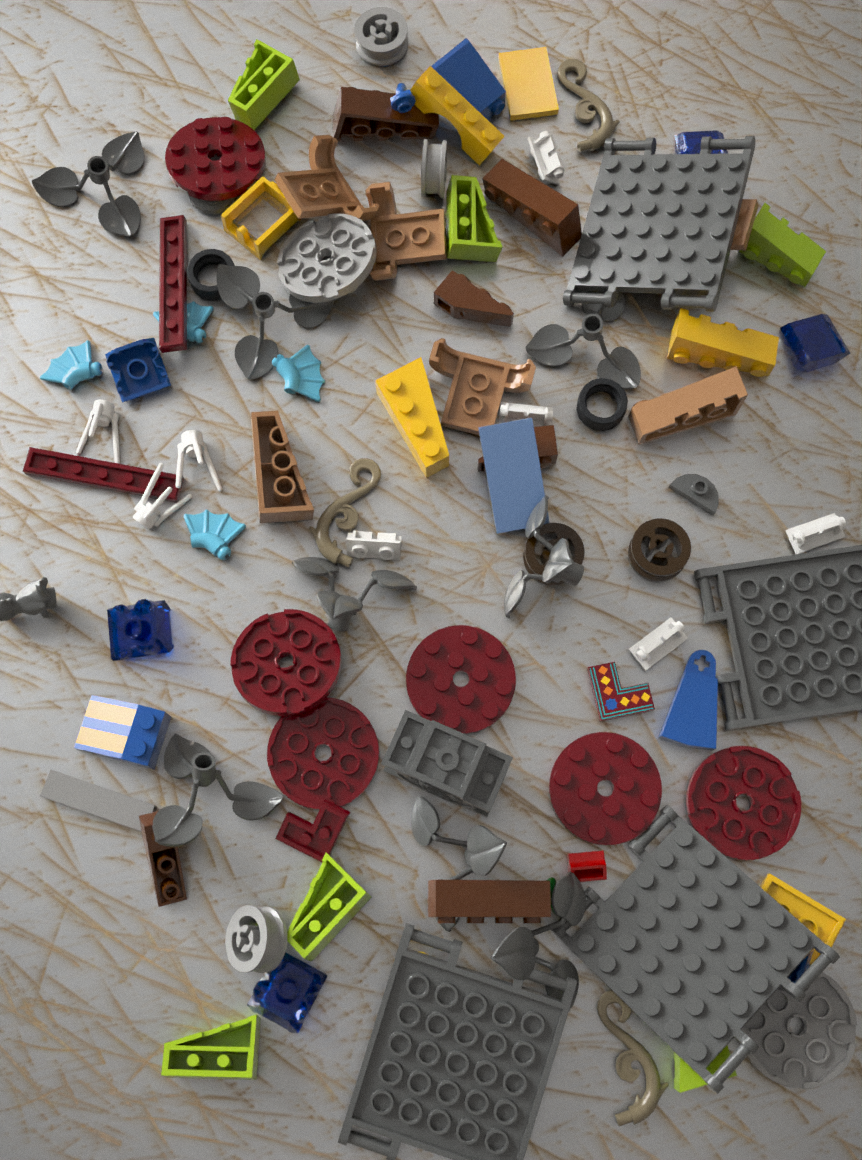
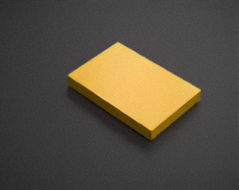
M540 47L499 53L498 60L503 86L506 91L510 121L558 115L559 107L547 48Z
M767 873L760 887L819 939L832 948L846 919L772 874ZM815 949L809 966L821 955Z

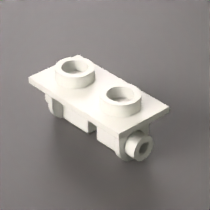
M543 131L538 139L528 137L531 147L530 152L535 158L540 178L545 182L559 185L558 179L564 176L565 168L559 153L556 152L551 156L557 150L553 135L549 131Z
M501 402L499 423L532 418L534 427L551 425L553 418L552 407Z
M833 513L788 529L786 534L795 554H800L845 538L846 536L842 529L846 527V521L843 517H838Z
M354 530L353 533H348V538H346L347 555L356 558L400 560L402 536H396V533H378L376 540L372 539L373 532Z
M670 617L632 646L629 651L646 671L688 639L683 632L685 627L680 621L675 623Z

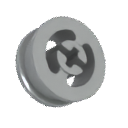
M376 7L367 10L357 19L354 27L356 50L365 62L374 66H389L404 57L408 49V27L406 20L399 12L387 7Z
M424 139L421 162V197L431 193L439 194L440 198H444L447 175V140H443L442 144H431L428 139Z
M246 905L234 913L228 924L225 938L226 954L232 967L243 973L253 971L269 973L280 964L287 947V927L283 916L277 909Z

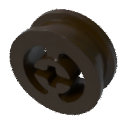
M663 518L652 519L640 525L635 531L628 547V558L634 571L642 578L653 582H664L676 577L688 562L691 554V542L686 531L676 522ZM668 539L672 541V543L667 545L664 552L659 551L654 554L650 562L646 559L652 555L655 548L659 550L665 546ZM641 543L647 546L645 556L642 553ZM674 545L677 550V557L672 555Z
M547 523L540 528V535L544 539L551 538L552 540L548 542L553 546L561 538L566 539L573 561L582 565L585 555L584 544L575 530L561 523ZM534 535L527 539L523 551V563L528 574L543 575L551 550L544 546L540 555L541 565L535 557V546L540 541ZM534 579L537 582L548 586H558L567 583L562 580H560L559 583L554 581L545 583L542 580Z

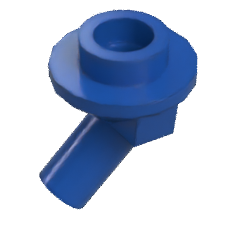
M404 83L397 85L396 95L390 98L392 109L400 113L411 110L416 102L411 90H406L407 87Z

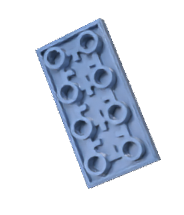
M526 418L478 427L496 533L525 529L532 510L545 496L533 419ZM548 512L544 524L550 523Z

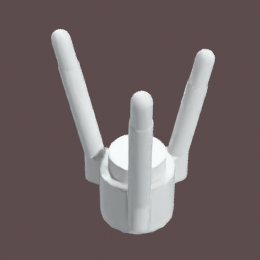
M106 400L94 401L93 411L90 413L89 421L76 451L77 455H81L88 437L92 438L94 436L97 425L107 427L109 423H112L115 463L120 464L119 414L114 413L115 405Z
M198 430L184 432L181 435L182 443L177 445L176 488L181 487L184 454L187 453L188 457H196L200 465L203 464V454L217 490L221 492L223 488L208 453L207 445L203 442L202 433Z
M159 463L140 502L134 508L137 512L133 518L148 530L154 525L158 527L163 520L192 498V494H188L159 516L161 513L158 509L159 506L172 492V488L168 487L153 505L150 502L146 504L164 467L163 463Z

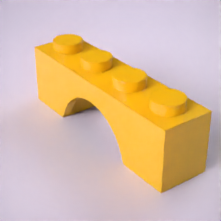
M431 66L416 80L410 89L416 100L414 105L424 114L437 113L454 125L461 137V149L479 166L505 137Z

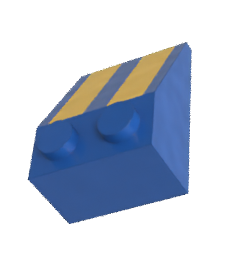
M92 695L74 748L155 770L171 716L165 711L139 704Z

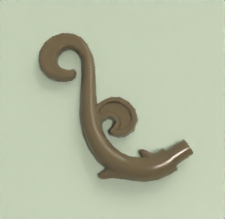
M568 59L560 64L557 76L566 88L583 98L575 106L576 119L582 123L592 122L596 112H598L601 118L600 129L598 131L594 129L593 134L588 136L587 140L577 143L579 152L588 149L593 151L605 144V140L610 138L620 121H613L609 108L597 95L567 79L566 73L574 71L578 74L575 83L580 84L584 81L587 73V68L582 61Z
M360 458L354 461L350 466L349 475L351 481L358 486L361 484L358 475L361 471L366 470L372 474L370 482L336 499L321 514L317 527H309L321 554L334 564L340 563L348 568L352 565L354 558L343 554V550L337 547V540L331 542L329 527L333 518L338 514L345 516L344 519H335L339 530L348 532L357 526L358 513L349 504L370 492L379 483L381 478V470L378 464L368 458Z
M608 990L598 1000V1015L604 1026L629 1049L620 1053L616 1058V1073L621 1080L627 1082L636 1080L641 1071L640 1069H633L631 1064L637 1060L642 1065L646 1076V1089L642 1098L637 1094L634 1104L628 1106V1110L615 1114L618 1126L631 1122L635 1125L648 1118L654 1112L663 1092L669 1084L667 1082L660 1083L658 1068L644 1046L609 1019L607 1007L611 1003H618L621 1006L622 1014L618 1018V1022H626L632 1010L612 990Z

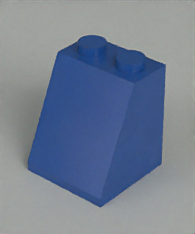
M467 38L431 66L487 120L493 115L500 114L504 109L505 89Z

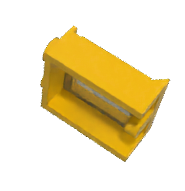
M263 176L221 214L224 231L259 260H261L265 251L298 220L301 221L294 213L278 185L273 181H268Z

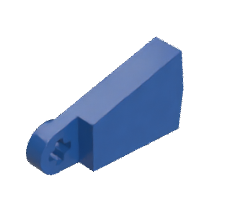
M697 650L689 656L658 738L688 748L710 751L716 749L718 678H716V660L709 651ZM702 657L704 658V663L708 664V667L699 671V667L694 664V661H698Z

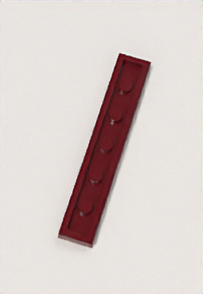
M184 215L160 218L159 349L162 353L187 350V220Z
M29 447L23 472L26 475L143 496L156 471ZM161 472L149 498L158 499L168 487H171L172 492L164 501L177 503L184 477L182 476L181 487L176 488V474Z

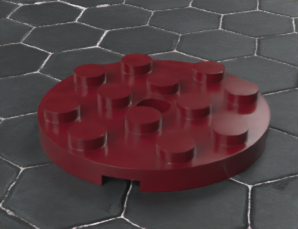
M225 116L198 118L178 130L167 145L165 163L173 184L187 191L189 196L201 200L220 201L244 194L248 190L247 187L254 183L255 180L258 181L263 175L266 157L264 145L259 135L248 125ZM214 154L221 157L216 161L210 160V158L214 157Z
M284 609V612L271 615L267 613L260 616L242 631L233 647L230 665L234 684L247 703L266 714L292 716L311 710L329 696L339 679L342 657L335 634L322 619L306 611ZM285 656L293 658V666L281 668L279 662Z
M454 625L431 633L416 647L407 666L406 687L410 702L419 716L430 721L434 720L467 735L489 728L505 714L515 692L516 673L509 652L496 637L477 627ZM457 673H465L469 678V682L463 687L456 686L453 682V676Z
M327 697L309 711L292 716H281L269 737L267 762L277 787L296 804L309 809L320 810L323 801L326 799L342 807L356 800L371 784L378 768L379 744L373 726L358 708L346 701ZM320 746H327L331 749V757L326 761H319L316 758V750Z
M597 732L576 739L560 753L550 773L549 794L553 811L566 830L587 843L611 846L630 841L649 827L660 807L662 783L654 760L640 744L621 734ZM600 781L610 782L613 788L611 795L602 796L598 792L597 786Z
M733 746L713 753L696 768L688 784L686 807L693 829L727 858L743 861L756 860L776 853L790 841L801 817L800 791L797 790L791 776L792 773L778 758L759 748ZM739 795H745L749 798L751 804L747 811H741L738 808L736 798Z

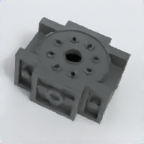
M405 710L381 765L385 766L384 772L487 818L513 757L486 746V743L434 720L430 721Z

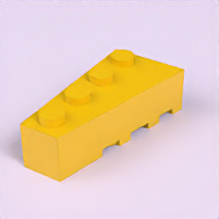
M680 308L671 330L667 359H672L681 364L695 363L704 368L718 367L728 370L737 366L738 371L748 372L756 377L770 375L776 364L779 337L750 328L740 331L735 324L730 322L716 324L710 322V316L701 314L699 318L689 315V310Z
M420 357L375 380L378 397L423 474L428 478L449 466V452L423 361Z

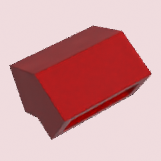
M604 850L567 854L568 872L574 873L580 882L607 880Z

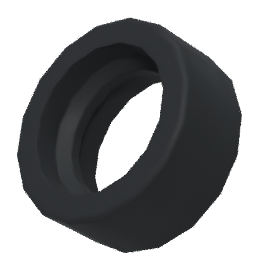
M205 249L195 254L190 260L187 267L188 280L195 294L202 299L209 301L221 300L217 285H202L198 280V273L209 264L235 266V264L224 251Z
M599 378L591 380L584 385L579 393L576 407L578 417L585 426L592 430L606 431L613 429L620 424L626 413L627 395L621 385L611 379ZM604 392L613 396L617 402L616 412L611 417L606 418L593 415L587 408V399L591 394Z

